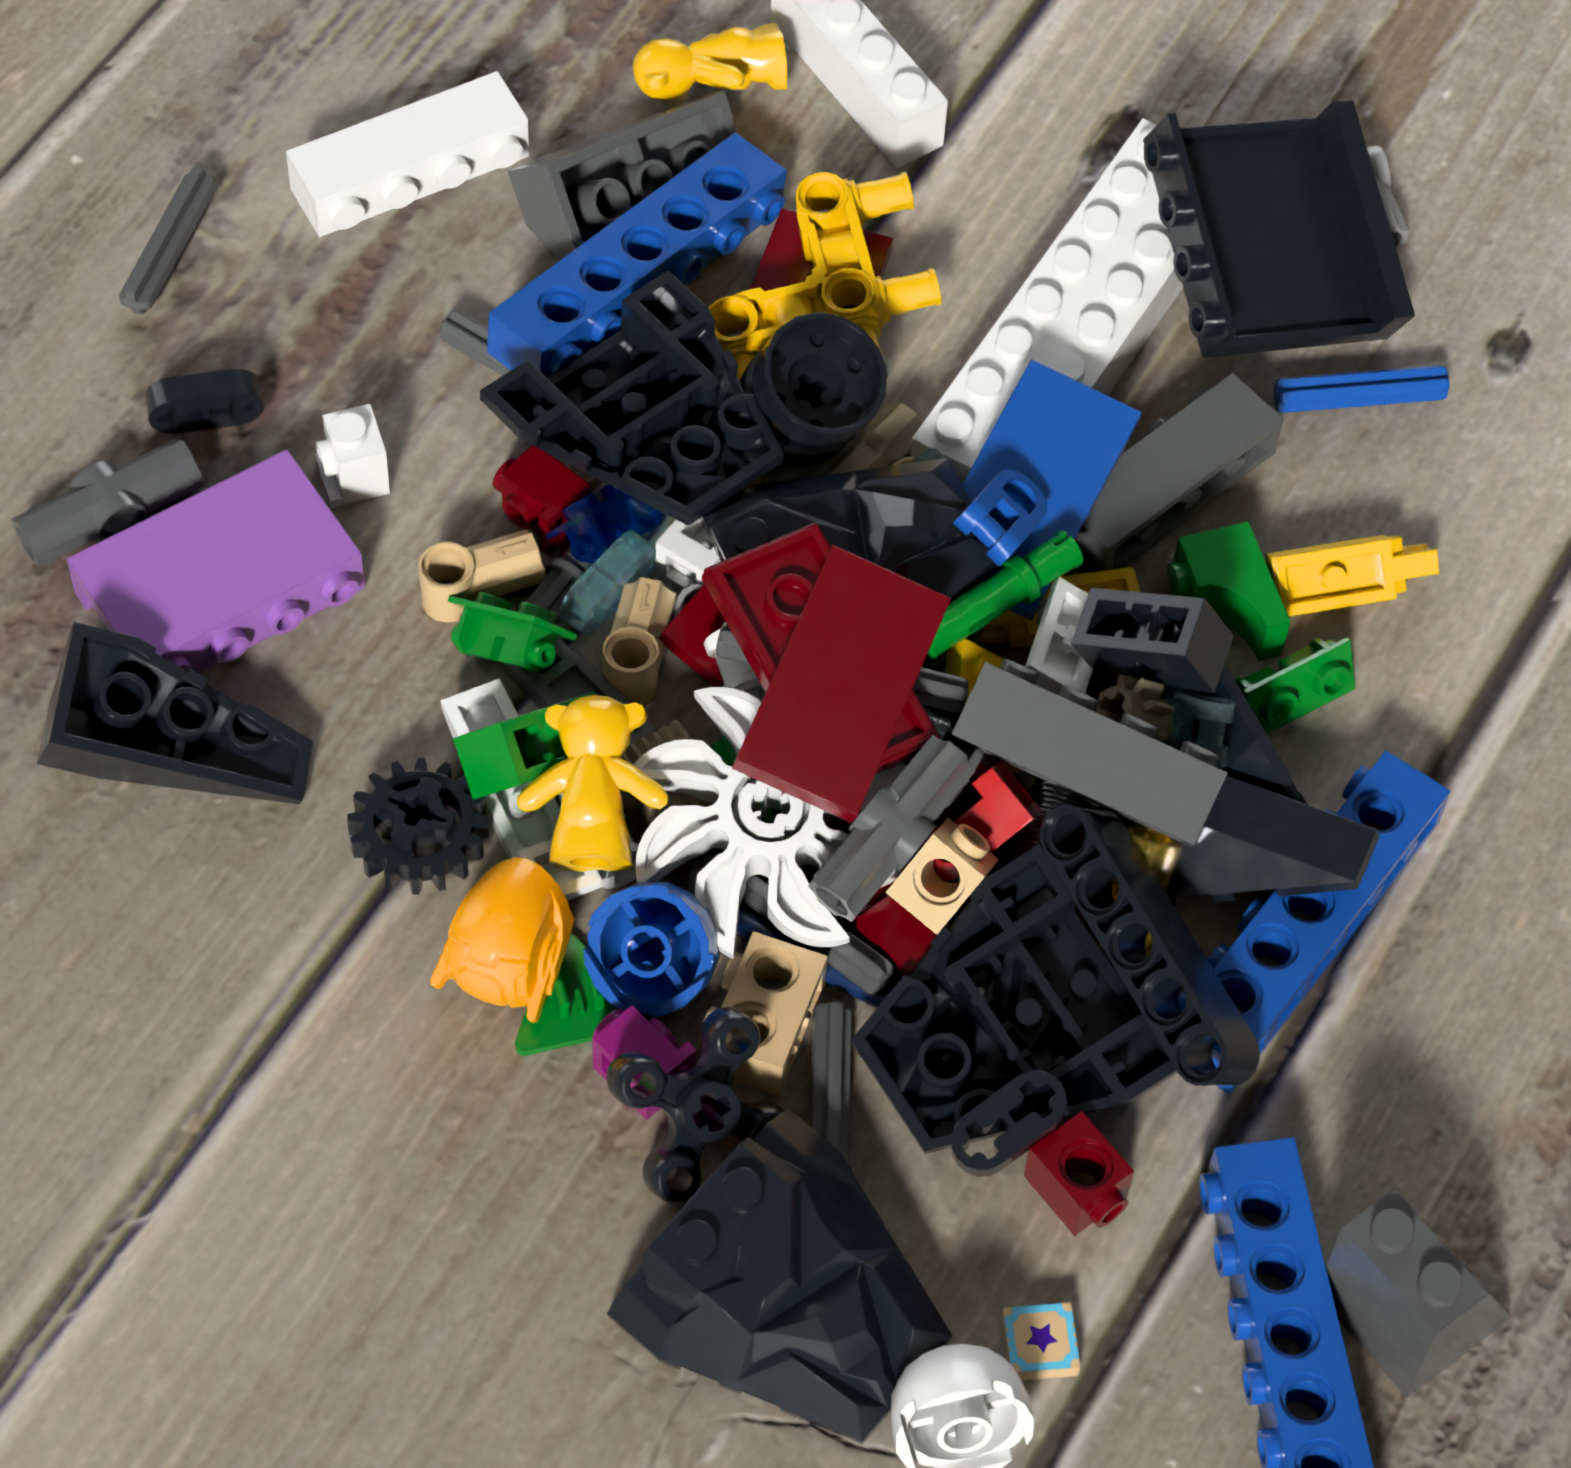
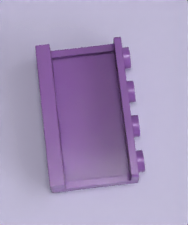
M284 450L67 558L74 593L86 611L94 608L108 630L138 637L157 648L156 654L187 672L191 668L197 673L218 663L231 662L240 657L247 648L275 634L282 635L292 631L302 620L329 606L336 607L348 602L365 586L361 552L288 450Z

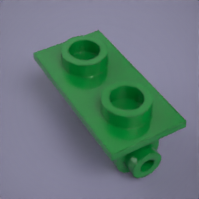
M478 592L475 601L450 595L448 598V602L464 608L459 623L452 629L451 640L460 653L468 656H476L496 662L500 661L531 672H539L553 664L556 656L554 646L557 637L576 640L577 634L554 625L556 613L530 603L521 602L518 612L512 611V602L484 592Z
M1347 637L1338 642L1332 639L1323 641L1316 638L1310 641L1308 646L1279 660V672L1276 673L1267 666L1245 678L1235 680L1265 732L1269 734L1356 689L1351 641Z

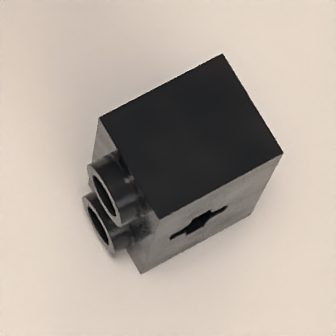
M1091 588L1071 645L1103 681L1117 682L1118 676L1123 674L1137 679L1145 678L1160 682L1166 688L1215 693L1234 635L1205 598Z

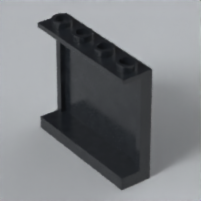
M1353 100L1333 101L1315 118L1185 128L1179 127L1176 113H1169L1143 139L1145 165L1153 175L1159 197L1158 210L1160 220L1167 227L1174 252V271L1184 288L1189 307V326L1193 335L1197 337L1202 358L1388 339L1415 317Z

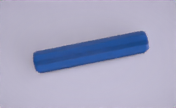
M1442 365L1282 377L1275 380L1273 400L1276 410L1280 413L1436 401L1447 398L1450 382L1447 369Z

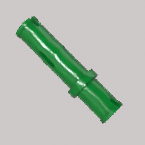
M1060 530L1052 538L1024 556H1010L1001 565L999 572L950 602L925 661L931 663L937 656L974 632L979 631L1019 603L1031 604L1041 596L1040 590L1073 568L1081 566L1083 564V555L1076 541L1071 536L1067 538V532Z

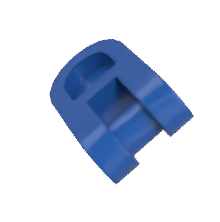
M1005 469L990 481L956 518L953 524L966 536L972 532L988 548L985 554L1000 567L1045 517L1047 504L1041 490L1033 481L1022 473Z

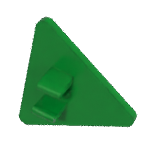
M572 933L570 934L552 995L546 997L539 1021L531 1023L526 1017V1008L515 1040V1050L522 1056L592 1041L598 1024L610 1012L618 1009L594 987L584 964V948L586 946ZM641 1013L648 1021L652 1018L657 1019V1016H647L650 1013Z

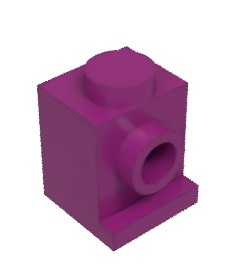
M633 1005L625 1011L622 1008H618L610 1012L598 1024L592 1037L593 1068L606 1081L607 1070L613 1059L621 1053L628 1051H638L647 1054L656 1060L664 1072L668 1074H675L680 1070L693 1068L696 1065L697 1050L688 1041L678 1048L675 1037L661 1021L656 1018L648 1021ZM641 1072L633 1077L631 1087L638 1084L641 1079ZM650 1106L636 1110L648 1120L661 1107Z

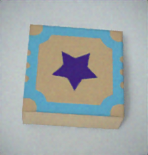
M1071 1302L1005 1307L1002 1309L1001 1322L1006 1359L1014 1367L1022 1381L1079 1375L1080 1360Z

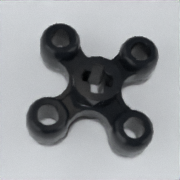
M724 1007L716 1009L707 1015L702 1023L700 1032L703 1044L701 1058L693 1068L683 1069L675 1074H668L664 1072L656 1060L638 1051L621 1053L613 1059L608 1067L606 1075L607 1085L614 1098L630 1108L661 1107L668 1117L669 1130L667 1138L660 1147H657L648 1154L642 1168L643 1180L650 1192L665 1202H683L696 1193L702 1178L699 1165L700 1156L708 1142L723 1140L728 1135L736 1136L740 1143L747 1137L753 1140L768 1122L785 1111L768 1101L740 1102L734 1092L733 1080L736 1070L741 1063L753 1057L760 1042L759 1028L755 1021L739 1009ZM735 1028L733 1038L725 1043L727 1034ZM641 1072L640 1081L634 1087H631V1080L636 1074ZM705 1094L709 1095V1096L703 1098L702 1100H700V1097H702L703 1095H705ZM702 1109L701 1113H699L698 1115H694V1113ZM677 1167L675 1175L670 1180H667L669 1172Z

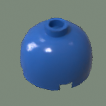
M639 882L610 895L592 913L587 926L591 925L587 935L588 946L584 948V964L593 985L613 1006L622 1008L624 1011L633 1005L640 1013H650L647 1016H663L685 1007L709 984L720 957L717 945V932L710 910L707 907L705 908L691 891L670 882Z

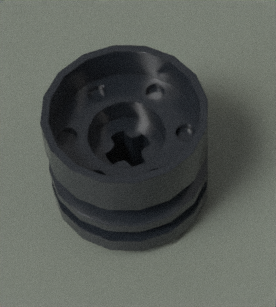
M815 312L796 316L780 327L766 342L763 349L748 363L739 381L746 394L754 395L784 453L783 463L780 465L805 468L827 462L839 453L875 417L886 397L887 370L880 349L863 328L843 316Z

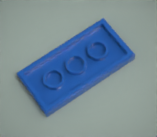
M1031 359L966 476L963 486L971 501H973L999 472L1007 469L1024 474L1041 490L1047 504L1046 515L1012 555L1024 556L1052 538L1060 530L1067 532V538L1071 536L1076 541L1137 427L1142 412ZM997 566L995 569H993L975 586H977L978 584L982 583L992 575L999 572L1001 570V566ZM1053 582L1040 590L1041 596L1029 605L1021 602L1011 608L1010 611L1033 621Z

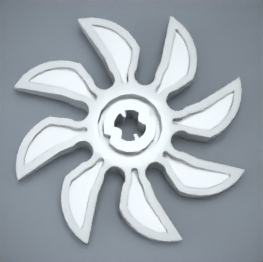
M709 687L694 691V698L730 742L736 755H738L761 701L751 694L735 688ZM683 739L663 743L643 754L633 764L659 783L665 791L686 794L701 801L714 803L708 807H701L699 805L670 806L660 813L651 822L639 843L636 855L637 883L657 882L688 860L706 854L713 848L724 850L723 853L718 854L697 874L695 884V897L705 908L707 907L710 910L717 932V945L721 953L734 959L740 904L746 891L747 880L754 875H763L769 879L768 918L784 935L799 943L815 947H835L850 942V937L833 915L818 902L816 895L808 887L809 883L800 867L813 865L820 869L835 849H838L850 835L840 830L829 829L828 827L836 824L851 826L853 823L732 769V766L722 762L721 757L702 740ZM905 762L874 776L858 816L885 784L889 787L905 769ZM768 808L780 810V814H777L774 823L761 821V818L766 816ZM918 850L902 870L898 872L895 869L881 887L895 881L918 853Z

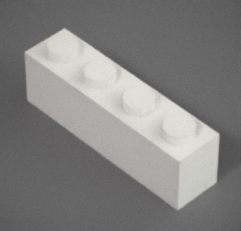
M771 0L770 22L777 24L786 41L896 169L943 146L948 100L861 0Z
M498 71L287 150L286 157L290 189L319 237L337 230L349 229L363 220L392 209L406 207L415 200L444 189L455 188L469 179L498 168H507L517 161L529 157L528 118Z

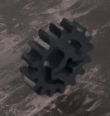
M418 758L414 771L405 772L403 766L398 761L392 762V777L387 780L376 773L369 775L371 794L355 791L353 795L355 812L347 814L349 835L352 836L350 837L352 854L354 858H363L365 874L370 878L384 871L386 889L391 891L400 883L401 879L407 880L410 883L412 895H419L423 881L432 880L434 886L439 891L446 890L445 875L450 872L462 879L469 876L467 858L482 860L484 857L482 839L489 838L488 816H485V797L473 800L465 775L453 781L451 764L444 762L437 769L436 773L427 770L425 758ZM447 804L457 812L462 824L456 822L455 813L445 810ZM376 828L381 829L382 838L391 841L389 848L377 836Z

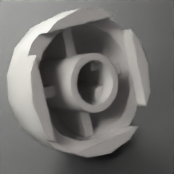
M952 1344L930 1350L906 1366L891 1395V1430L895 1450L907 1468H916L915 1462L922 1466L934 1468H1003L1013 1460L1011 1448L1019 1443L1023 1436L1025 1437L1026 1445H1028L1033 1437L1034 1416L1028 1393L1021 1378L1005 1358L987 1347Z

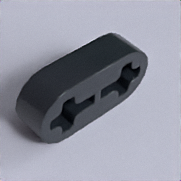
M226 369L160 379L150 385L146 390L145 396L150 425L157 431L168 434L247 424L257 419L264 409L261 382L256 374L244 369Z
M1042 1070L1026 1071L1016 1076L966 1113L955 1124L951 1135L952 1155L957 1165L966 1173L977 1177L991 1176L1000 1172L1027 1152L1029 1147L1057 1129L1063 1122L1067 1108L1066 1091L1061 1081L1053 1074ZM1030 1088L1036 1095L1043 1094L1045 1091L1052 1094L1048 1101V1111L1050 1113L1048 1117L1042 1119L1038 1113L1032 1112L1017 1123L1011 1118L1024 1106V1096L1022 1093L1024 1090ZM1001 1124L1007 1129L994 1141V1151L996 1154L994 1157L987 1159L981 1152L975 1153L970 1157L965 1152L970 1146L968 1135L970 1130L976 1128L979 1133L986 1135Z

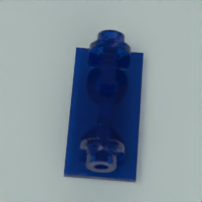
M607 485L600 489L605 499L603 502L599 503L595 494L592 493L562 510L567 522L550 531L546 536L549 540L565 532L571 543L570 550L574 558L580 562L594 564L646 532L657 529L661 525L665 514L611 485Z

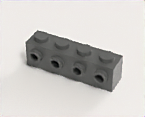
M1233 373L1214 387L1205 385L1191 397L1184 409L1171 418L1167 416L1161 417L1150 426L1143 439L1128 450L1124 449L1076 539V543L1083 555L1082 565L1090 572L1123 568L1274 455L1284 418Z
M1004 658L999 668L989 663H984L952 732L954 739L1191 848L1194 847L1228 773L1216 767L1220 756L1188 741L1183 742L1180 750L1155 739L1160 729L1132 715L1123 713L1119 723L1095 712L1099 701L1073 688L1063 686L1059 695L1035 685L1039 677L1038 673Z

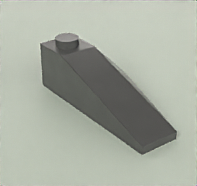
M723 90L554 151L513 168L508 173L526 226L561 260L736 132L738 134L725 91Z

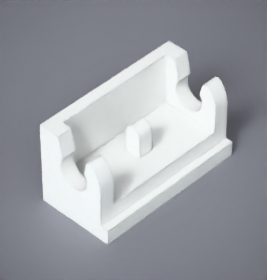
M1060 576L1053 582L1049 596L1039 607L1036 616L1038 629L1025 667L1039 674L1035 685L1059 695L1063 686L1073 688L1085 694L1093 669L1071 645L1088 593Z

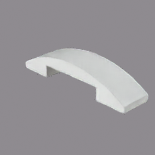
M500 678L441 700V708L453 738L518 716ZM532 781L484 796L486 814L509 859L515 857L526 858L542 866L559 885L567 901L603 887V881L597 870L585 872L565 871L555 868L550 864L551 841L560 813V808L555 798L536 811L524 812L519 809L517 797L522 789Z

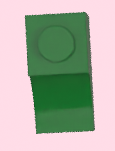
M1249 522L1178 537L1173 563L1167 566V580L1172 595L1205 598L1223 623L1248 643L1258 661L1281 656L1290 626V619Z
M593 691V692H590V693H587V694H584V695H581V696H578V697H575V698H572V699H569V700H566V701L557 703V705L568 706L571 702H573V701H575V700H577V699H579V698H581V697L595 695V692ZM551 706L453 738L473 800L533 781L553 765L568 758L563 750L559 731L552 729L545 719V713Z

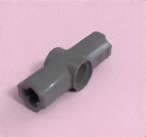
M175 438L118 467L110 461H101L89 465L74 477L69 491L12 518L14 530L33 565H37L40 568L98 538L103 541L147 519V514L204 487L202 474L184 441H179Z
M932 735L889 787L885 784L849 827L848 831L851 834L838 849H835L808 885L820 904L835 916H841L852 922L895 869L898 872L902 870L937 827L934 821L946 807L950 806L968 784L970 777L975 773L976 770L971 766L964 752L950 741H944Z

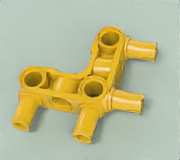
M818 172L807 176L799 183L796 190L797 219L805 260L813 264L812 275L807 276L806 281L768 291H764L759 287L742 291L732 296H725L716 300L708 307L716 322L714 333L724 352H732L738 364L736 375L738 379H740L748 363L763 349L772 335L796 316L815 312L843 316L863 328L880 349L878 338L881 336L883 326H886L887 322H891L890 316L933 305H942L939 284L934 268L882 280L881 276L875 277L861 226L864 225V220L905 209H914L913 194L906 172L900 173L897 176L855 184L854 180L848 181L847 178L841 179L836 174ZM830 209V210L827 211V212H818V211H821V210ZM847 305H858L853 309L843 308ZM733 332H742V334L737 336H726Z

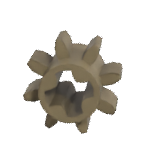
M1122 674L1118 676L1117 686L1100 692L1097 700L1099 704L1095 712L1118 723L1123 713L1139 718L1160 729L1155 740L1162 742L1169 738L1173 725L1175 706L1169 705L1166 700L1160 698L1164 689L1162 683L1145 678L1137 679Z

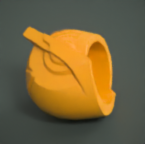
M518 857L504 860L489 869L470 889L461 902L449 927L448 939L443 948V953L430 979L431 985L435 989L443 988L447 980L452 979L467 994L484 1002L497 1006L509 1005L511 1008L527 1006V1019L531 1023L539 1021L546 997L552 995L574 922L568 901L551 875L532 860Z

